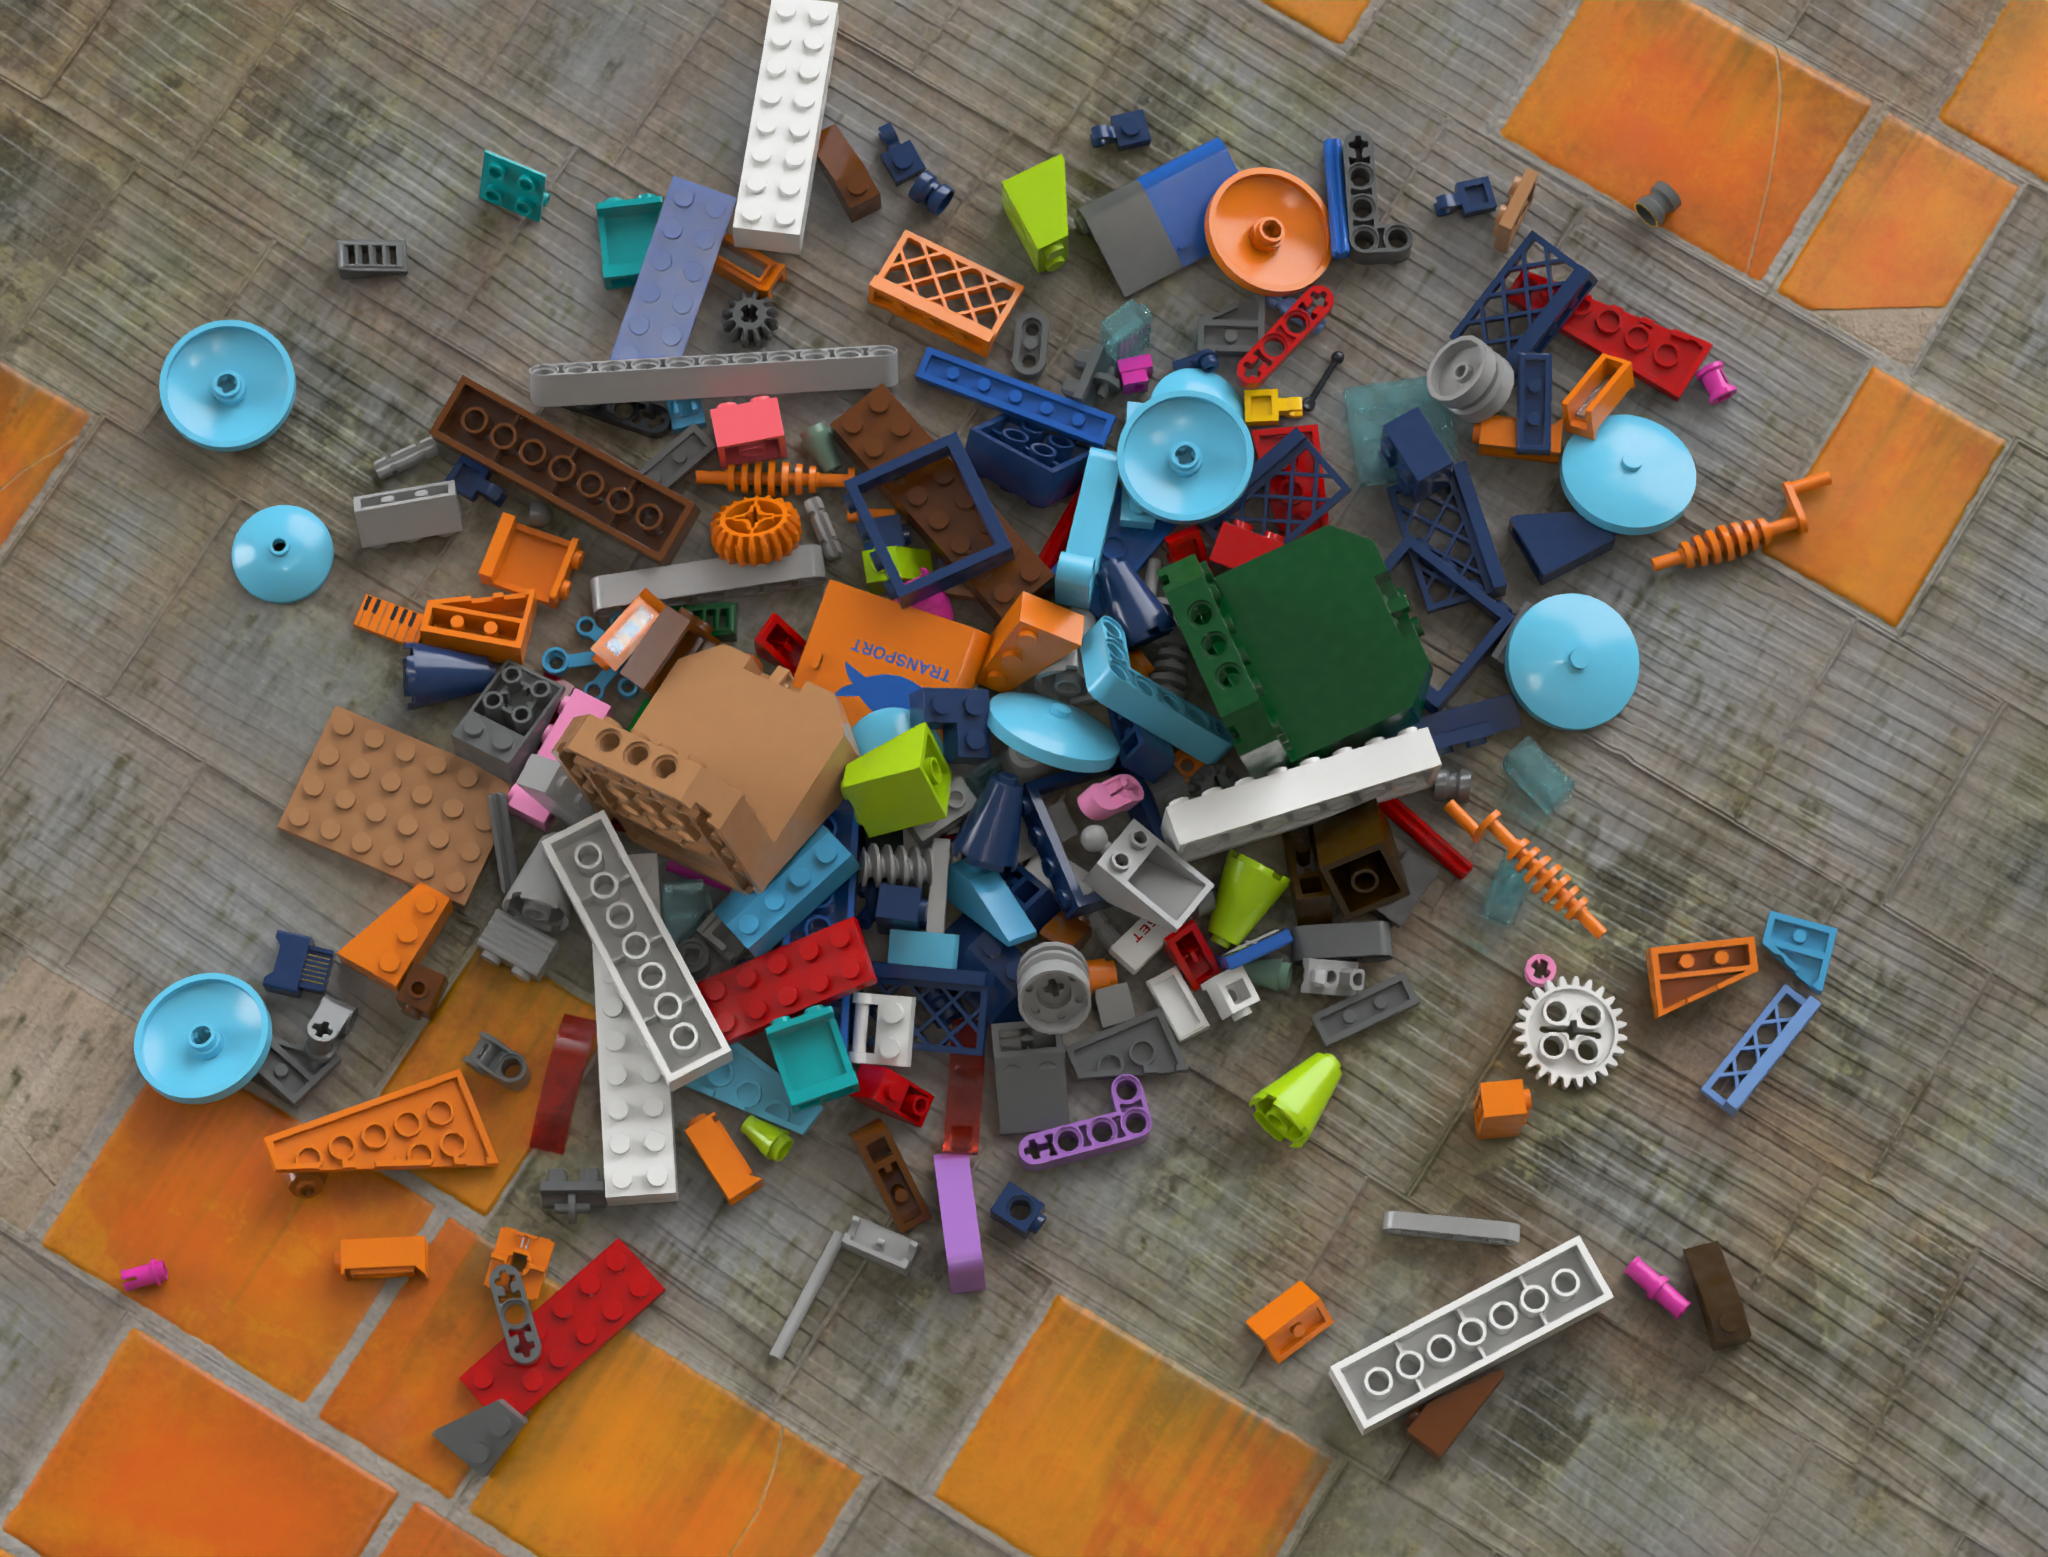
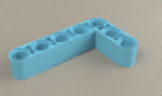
M1095 447L1090 448L1066 552L1061 551L1055 576V603L1085 610L1090 608L1097 579L1096 574L1099 570L1120 481L1117 452Z
M1103 616L1082 637L1080 649L1086 687L1091 696L1099 703L1207 765L1216 764L1234 746V739L1221 720L1130 667L1125 632L1116 620L1109 616Z

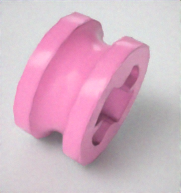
M1545 954L1532 956L1527 961L1524 969L1526 981L1531 986L1544 988V983L1547 980L1553 982L1556 974L1554 960ZM1540 963L1547 966L1546 973L1549 976L1544 978V975H1542L1541 979L1533 976L1535 969L1532 966L1536 964L1539 967Z

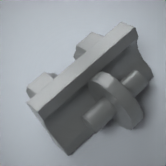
M1095 344L1093 350L1078 349L1074 358V366L1083 373L1080 380L1071 377L1065 379L1061 392L1066 398L1094 408L1098 398L1105 399L1108 391L1118 392L1122 384L1115 378L1118 369L1113 366L1114 359L1105 352V346Z
M562 1168L549 1169L546 1180L540 1181L542 1208L555 1209V1214H568L569 1224H576L577 1214L590 1213V1208H606L604 1181H601L598 1168H585L581 1170L580 1181H567V1171Z

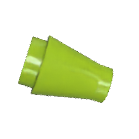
M750 1115L740 1129V1132L746 1135L768 1160L774 1159L780 1162L790 1152L794 1143V1139L789 1136V1131L760 1120L754 1115Z

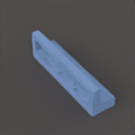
M1784 984L1704 1084L1700 1092L1734 1117L1817 1013L1822 1003L1811 995L1806 1000L1788 985ZM1785 996L1800 1007L1793 1017L1779 1018L1778 1004ZM1773 1012L1774 1019L1766 1020ZM1780 1024H1787V1025L1784 1027V1029L1781 1031V1025H1780ZM1775 1025L1776 1039L1772 1044L1759 1045L1757 1030L1761 1026ZM1752 1038L1753 1046H1745ZM1766 1050L1764 1054L1760 1057L1759 1051ZM1754 1051L1756 1064L1753 1068L1746 1071H1737V1055L1742 1052ZM1731 1064L1732 1072L1724 1073ZM1738 1077H1745L1739 1084ZM1733 1078L1735 1090L1727 1100L1711 1089L1718 1079Z

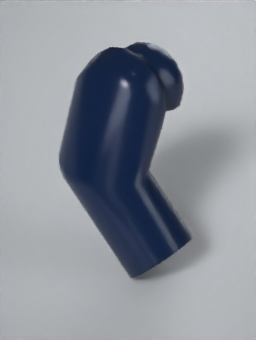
M1204 349L1191 356L1173 361V370L1199 368L1204 372L1212 373L1219 367V356L1211 349Z

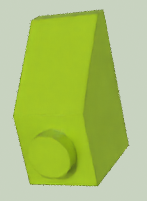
M902 546L887 547L903 583L921 575V567L928 569L930 573L933 572L930 550ZM874 550L861 551L867 591L872 594L887 593L883 582L888 581L883 570L876 571L869 555Z

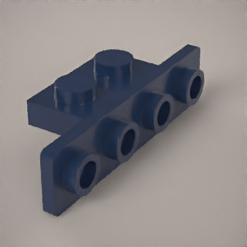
M1513 693L1421 716L1420 722L1410 727H1417V730L1428 727L1437 753L1440 756L1454 752L1452 745L1466 742L1467 748L1487 743L1486 736L1521 726V719L1516 699ZM1398 732L1389 737H1386L1385 740L1396 737Z

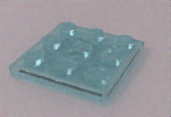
M1427 376L1344 388L1343 394L1360 487L1396 482L1398 476L1393 468L1387 469L1378 453L1381 450L1383 425L1417 406L1454 461L1453 464L1460 462L1451 411L1430 395L1427 389Z

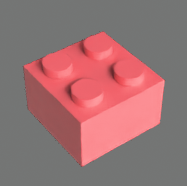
M758 396L752 398L750 402L743 404L726 402L718 405L716 409L710 410L721 470L728 469L729 464H736V467L742 466V463L746 462L755 464L756 461L765 462L788 457L777 397Z

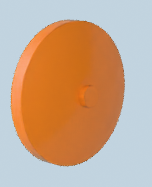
M1258 167L1246 169L1228 178L1209 201L1204 221L1208 248L1220 269L1241 287L1265 296H1289L1307 289L1328 267L1332 258L1328 209L1319 195L1298 177L1274 168Z

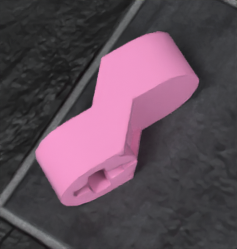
M1119 774L1102 783L1092 784L1078 796L1077 802L1081 811L1091 820H1105L1121 811H1128L1144 798V791L1134 777L1127 774Z

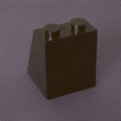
M1376 798L1313 823L1319 868L1346 920L1411 895L1390 824Z

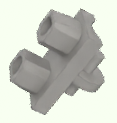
M1303 958L1304 981L1301 985L1300 993L1351 997L1356 994V990H1363L1365 971L1358 969V962Z

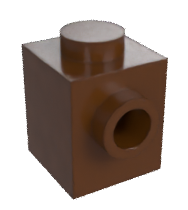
M413 962L396 997L399 1007L402 1008L401 1012L418 1021L421 1016L431 1020L449 984L446 976Z

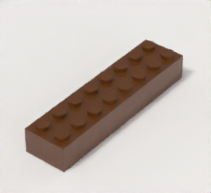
M462 375L429 431L430 436L437 443L459 455L467 457L490 470L491 473L659 566H667L672 563L701 513L696 503Z
M883 383L830 424L834 441L863 473L934 441ZM948 456L877 487L946 566L993 546L963 482ZM994 508L1013 547L1015 560L967 580L962 584L999 624L1023 591L1044 600L1055 592V575Z

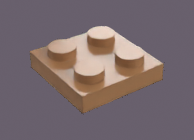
M1527 167L1522 178L1519 176L1515 177L1508 192L1510 195L1506 205H1501L1494 220V223H1496L1492 231V235L1496 236L1494 249L1505 254L1507 253L1534 198L1539 172Z

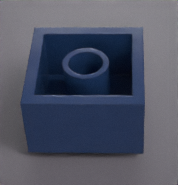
M1418 406L1383 425L1382 437L1380 439L1381 450L1378 453L1387 469L1393 468L1398 476L1396 479L1397 485L1405 497L1410 495L1416 504L1450 485L1454 461Z

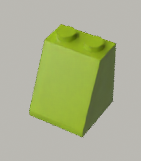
M1061 153L1001 182L1002 208L1038 274L1045 270L1048 272L1055 271L1068 260L1065 159Z
M924 722L846 764L844 780H841L840 788L846 801L849 800L854 808V815L858 825H863L870 838L947 818L952 771L927 723Z

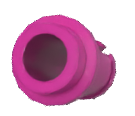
M153 1258L149 1264L121 1270V1278L124 1280L137 1277L136 1280L123 1283L126 1292H130L131 1290L152 1284L162 1286L163 1281L168 1280V1272L163 1260L157 1261Z

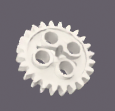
M1561 976L1557 981V987L1550 980H1547L1544 983L1545 992L1538 987L1532 991L1536 1000L1526 997L1522 1001L1529 1010L1519 1009L1516 1013L1519 1018L1524 1020V1022L1516 1023L1513 1026L1514 1030L1522 1032V1035L1517 1037L1514 1043L1524 1044L1525 1047L1518 1054V1057L1529 1056L1530 1061L1525 1068L1530 1069L1536 1066L1539 1069L1536 1074L1537 1080L1544 1074L1549 1075L1548 1086H1552L1557 1079H1560L1563 1090L1568 1088L1570 1081L1574 1082L1578 1090L1583 1087L1584 1078L1592 1086L1596 1083L1595 1073L1604 1079L1608 1076L1605 1066L1614 1069L1618 1065L1612 1055L1622 1056L1625 1052L1617 1046V1043H1623L1627 1040V1036L1618 1033V1030L1623 1029L1627 1022L1616 1020V1017L1623 1010L1622 1008L1612 1010L1610 1005L1614 1002L1615 997L1612 996L1604 1000L1602 995L1605 987H1600L1596 992L1592 991V980L1590 979L1583 987L1579 984L1578 976L1572 979L1570 985H1567L1564 976ZM1547 1007H1558L1562 1012V1021L1555 1022L1549 1019L1546 1012ZM1583 1010H1590L1595 1013L1597 1017L1595 1026L1586 1025L1582 1021L1581 1012ZM1568 1026H1572V1032L1574 1033H1598L1600 1034L1601 1038L1595 1039L1590 1036L1579 1034L1576 1035L1572 1040H1569V1035L1567 1033H1543L1540 1031V1027H1546L1548 1029H1552L1555 1031H1564ZM1544 1041H1555L1559 1046V1055H1548L1543 1048ZM1580 1044H1587L1594 1051L1592 1060H1585L1580 1057L1578 1053V1046Z

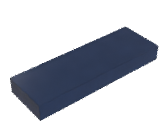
M1518 352L1516 454L1550 455L1552 353Z

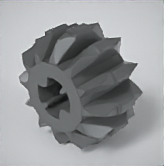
M756 290L752 293L751 298H747L746 293L743 291L740 293V301L730 298L728 300L730 309H723L722 317L726 320L722 324L723 330L731 332L729 335L730 341L734 343L741 339V344L744 348H747L750 341H754L755 346L759 348L761 346L760 338L771 341L773 335L770 330H777L779 327V323L775 319L778 316V310L776 307H770L771 299L767 296L760 300L759 292ZM750 316L749 322L746 323L744 319ZM752 316H755L756 321L751 323Z

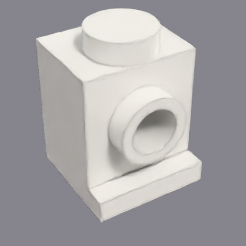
M1243 965L1234 970L1228 969L1201 984L1203 991L1207 990L1222 1020L1231 1016L1234 1022L1253 1013L1250 1006L1260 1001Z

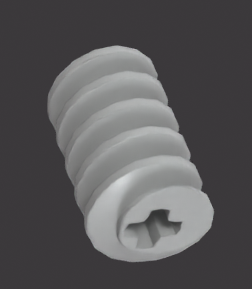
M871 843L867 851L863 846L860 858L861 868L859 869L861 885L865 887L869 877H873L876 888L880 887L883 878H887L888 884L895 885L896 880L900 879L902 886L908 887L910 880H914L916 888H922L924 881H928L929 886H931L934 871V852L932 848L926 847L921 855L919 848L912 846L907 854L905 847L898 845L893 854L892 847L889 844H885L881 852H879V848L875 843Z

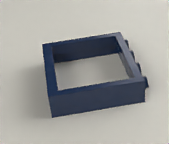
M957 432L844 481L847 493L842 495L847 510L850 514L856 512L860 520L859 523L855 524L863 543L870 541L874 551L869 553L874 567L877 572L884 571L888 581L883 582L886 592L891 601L897 598L901 609H905L1015 560L1013 547ZM950 456L993 546L904 585L861 494Z
M1408 533L1384 561L1389 574L1394 571L1410 551L1418 557V561L1433 573L1436 571L1438 576L1452 583L1461 590L1460 593L1466 594L1471 598L1472 604L1497 622L1439 691L1429 685L1424 709L1432 714L1442 711L1500 643L1515 616L1512 615L1513 611L1506 603L1501 600L1494 601L1483 592L1485 588L1474 579L1468 580L1462 576L1455 563L1447 558L1442 560L1430 550L1432 547L1427 541L1420 537L1416 540Z
M1117 756L1113 767L1106 771L1085 773L1067 770L1023 784L1022 817L1028 829V838L1031 845L1037 849L1042 861V871L1045 877L1050 880L1055 891L1056 904L1060 903L1067 920L1114 905L1108 903L1096 892L1083 895L1041 795L1112 775V777L1119 774L1131 775L1142 786L1144 798L1127 811L1131 821L1133 819L1137 820L1165 843L1160 830L1162 819L1144 778L1123 767L1120 756Z

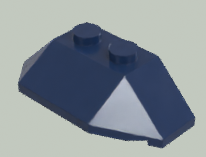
M963 913L945 930V934L960 935L957 969L996 972L995 986H991L988 1024L991 1026V1024L1024 1021L1019 1012L1016 969L1023 954L1014 945L1006 946ZM968 992L963 997L975 1011L980 1007V992Z

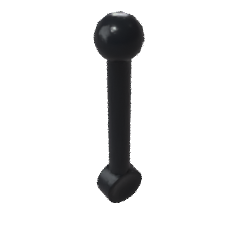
M1335 351L1332 354V361L1310 397L1303 399L1302 407L1305 411L1310 412L1315 409V400L1337 364L1344 361L1345 357L1341 351Z

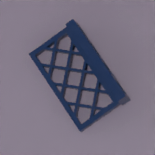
M1532 230L1449 337L1452 340L1462 336L1469 326L1481 324L1483 342L1488 346L1507 343L1508 355L1505 359L1514 370L1513 387H1516L1518 352L1543 353L1598 280L1589 270L1576 263ZM1537 242L1544 247L1545 261L1528 264L1527 252ZM1550 253H1552L1558 259L1551 260ZM1566 264L1573 269L1565 281L1553 283L1552 266ZM1546 267L1548 284L1530 286L1528 270ZM1523 271L1524 288L1507 290L1506 279L1510 273ZM1548 290L1549 302L1544 308L1532 310L1531 293ZM1525 294L1527 311L1509 313L1508 297ZM1502 298L1504 314L1486 317L1485 306L1489 300ZM1528 317L1529 328L1523 335L1512 336L1510 320ZM1504 321L1506 337L1488 340L1487 323Z
M1296 427L1253 465L1251 479L1241 498L1222 515L1199 524L1215 542L1218 537L1216 529L1223 521H1234V519L1243 522L1263 523L1262 536H1264L1267 530L1268 523L1286 524V537L1283 543L1287 544L1300 537L1348 495L1352 489L1301 430ZM1308 449L1315 458V472H1296V459ZM1291 464V472L1283 471ZM1320 464L1328 472V474L1319 473ZM1276 476H1290L1289 496L1270 495L1271 481ZM1295 477L1314 478L1313 497L1294 496ZM1319 478L1334 479L1341 487V490L1331 498H1319ZM1265 487V494H1257ZM1251 498L1264 499L1263 518L1244 517L1245 503ZM1269 499L1288 500L1287 520L1268 518ZM1293 501L1312 502L1311 516L1305 521L1292 520ZM1317 502H1325V504H1323L1317 510ZM1240 509L1239 517L1232 516L1237 510ZM1291 525H1299L1291 532Z
M1465 461L1453 464L1451 483L1449 485L1451 492L1446 501L1433 495L1425 498L1442 507L1434 522L1417 514L1424 500L1418 502L1413 511L1399 504L1396 494L1402 492L1398 485L1387 487L1386 491L1402 539L1408 535V528L1413 519L1431 527L1424 539L1429 542L1435 530L1451 537L1452 540L1445 552L1434 547L1430 550L1442 560L1447 558L1455 563L1457 567L1463 569L1460 573L1462 576L1469 572L1479 577L1482 586L1485 588L1483 592L1491 596L1492 599L1505 595L1507 583ZM1452 498L1454 500L1455 506L1449 504ZM1446 510L1458 515L1461 523L1456 532L1439 525ZM1403 514L1409 516L1407 522H1405ZM1462 529L1464 530L1466 538L1460 535ZM1456 540L1470 547L1471 555L1466 563L1449 555ZM1408 552L1427 614L1472 602L1471 598L1466 594L1453 597L1455 592L1460 593L1461 590L1448 580L1438 576L1436 571L1432 573L1421 567L1418 557L1412 552ZM1473 559H1474L1476 568L1470 566L1471 563H1472V561H1473ZM1424 576L1430 578L1427 585ZM1434 581L1452 589L1447 599L1432 603L1429 590Z
M871 961L878 982L876 985L885 995H893L902 986H909L917 996L916 1006L921 1002L932 1015L920 1028L914 1022L913 1041L919 1037L923 1043L913 1042L912 1050L985 1056L991 986H995L996 972ZM884 984H892L894 986L888 990ZM917 987H925L927 989L921 993ZM861 989V990L856 991V992H861V993H863V992H864V989ZM935 989H942L950 1001L937 1012L926 997ZM950 990H958L961 992L954 996V994ZM968 992H980V1007L970 1015L959 1000ZM853 1003V1005H852V1017H851V1029H850V1041H849V1044H852V1043H853V1030H854V1017H855V1004H856V1003ZM869 1004V1015L877 1023V1013L875 1010L878 1008V1005L873 1004L870 1006ZM955 1005L966 1020L952 1031L941 1016ZM979 1016L977 1024L974 1019ZM937 1021L947 1036L938 1044H931L923 1032ZM969 1024L977 1033L976 1048L964 1047L956 1037ZM876 1034L872 1038H867L866 1045L875 1046ZM952 1040L956 1046H948L946 1044Z

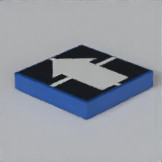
M1275 927L1241 943L1239 946H1234L1215 955L1219 967L1234 970L1292 943L1293 938L1289 929Z

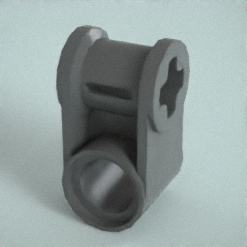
M324 995L315 1014L307 1025L308 1039L304 1046L307 1058L318 1063L331 1060L344 1038L351 1032L357 1019L359 1008L329 995Z
M481 1031L478 1035L480 1040L470 1055L464 1056L462 1062L475 1072L489 1077L509 1090L519 1091L524 1089L531 1080V1071L525 1059L520 1054L506 1047L495 1037ZM519 1065L522 1067L521 1073L517 1077H505L506 1070L510 1066Z

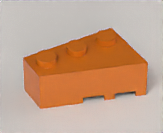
M536 588L526 589L525 593L509 595L498 592L493 593L491 597L471 599V596L427 600L420 627L421 642L426 645L488 656V660L493 662L505 663L507 659H510L523 666L538 609Z
M1023 591L991 633L992 639L976 683L1000 693L1011 691L1046 667L1082 646L1085 616Z
M422 882L418 883L337 952L341 963L398 994L413 962L421 964L455 909L449 897Z
M1754 936L1652 947L1646 950L1653 1019L1655 1020L1758 972Z

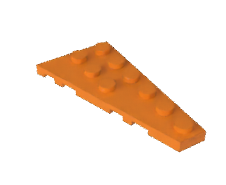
M461 1068L263 1138V1144L275 1173L498 1167L499 1165Z

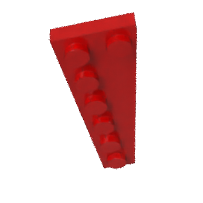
M1523 271L1520 272L1509 290L1524 288ZM1528 271L1530 286L1548 284L1547 278ZM1548 290L1531 293L1532 310L1544 308L1549 302ZM1525 294L1508 297V303L1522 311H1527ZM1587 295L1559 333L1598 356L1604 353L1632 362L1634 377L1678 402L1710 353L1713 344L1677 329L1670 330L1655 324V321L1644 316L1642 318L1623 311L1624 308L1614 304L1609 306L1594 300L1591 295Z
M1318 424L1251 430V439L1257 461L1296 427L1301 430L1321 454ZM1308 449L1296 459V472H1315V458ZM1291 464L1283 471L1291 472ZM1320 464L1319 473L1323 474V467ZM1276 476L1271 481L1270 495L1289 496L1290 476ZM1295 477L1294 496L1313 497L1314 478ZM1319 478V498H1326L1324 478ZM1269 499L1274 519L1287 520L1288 500ZM1293 501L1292 520L1305 521L1311 516L1312 502ZM1317 502V510L1323 504H1325V502ZM1328 512L1300 537L1328 525ZM1276 524L1279 535L1286 537V524ZM1291 525V532L1299 525Z

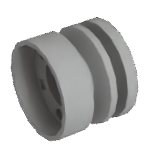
M1058 941L1043 942L1030 948L1021 957L1016 969L1018 1004L1021 1016L1025 1023L1033 1029L1046 1034H1064L1076 1029L1087 1018L1092 1006L1089 968L1083 954L1073 946Z

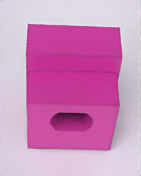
M1150 354L1117 360V374L1122 384L1123 395L1148 390V377H1152L1153 374Z

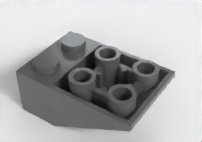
M507 659L451 734L456 756L466 759L488 773L514 785L531 754H535L541 742V737L566 690L565 686Z
M1025 1021L991 1024L1000 1135L1036 1133L1070 1124L1062 1034H1046L1036 1031Z

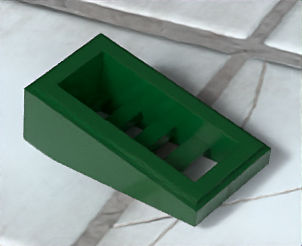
M737 603L670 606L677 612L683 607L692 614L700 616V619L706 622L707 616H713L714 630L711 635L721 642H737L739 610ZM720 616H726V628H720Z

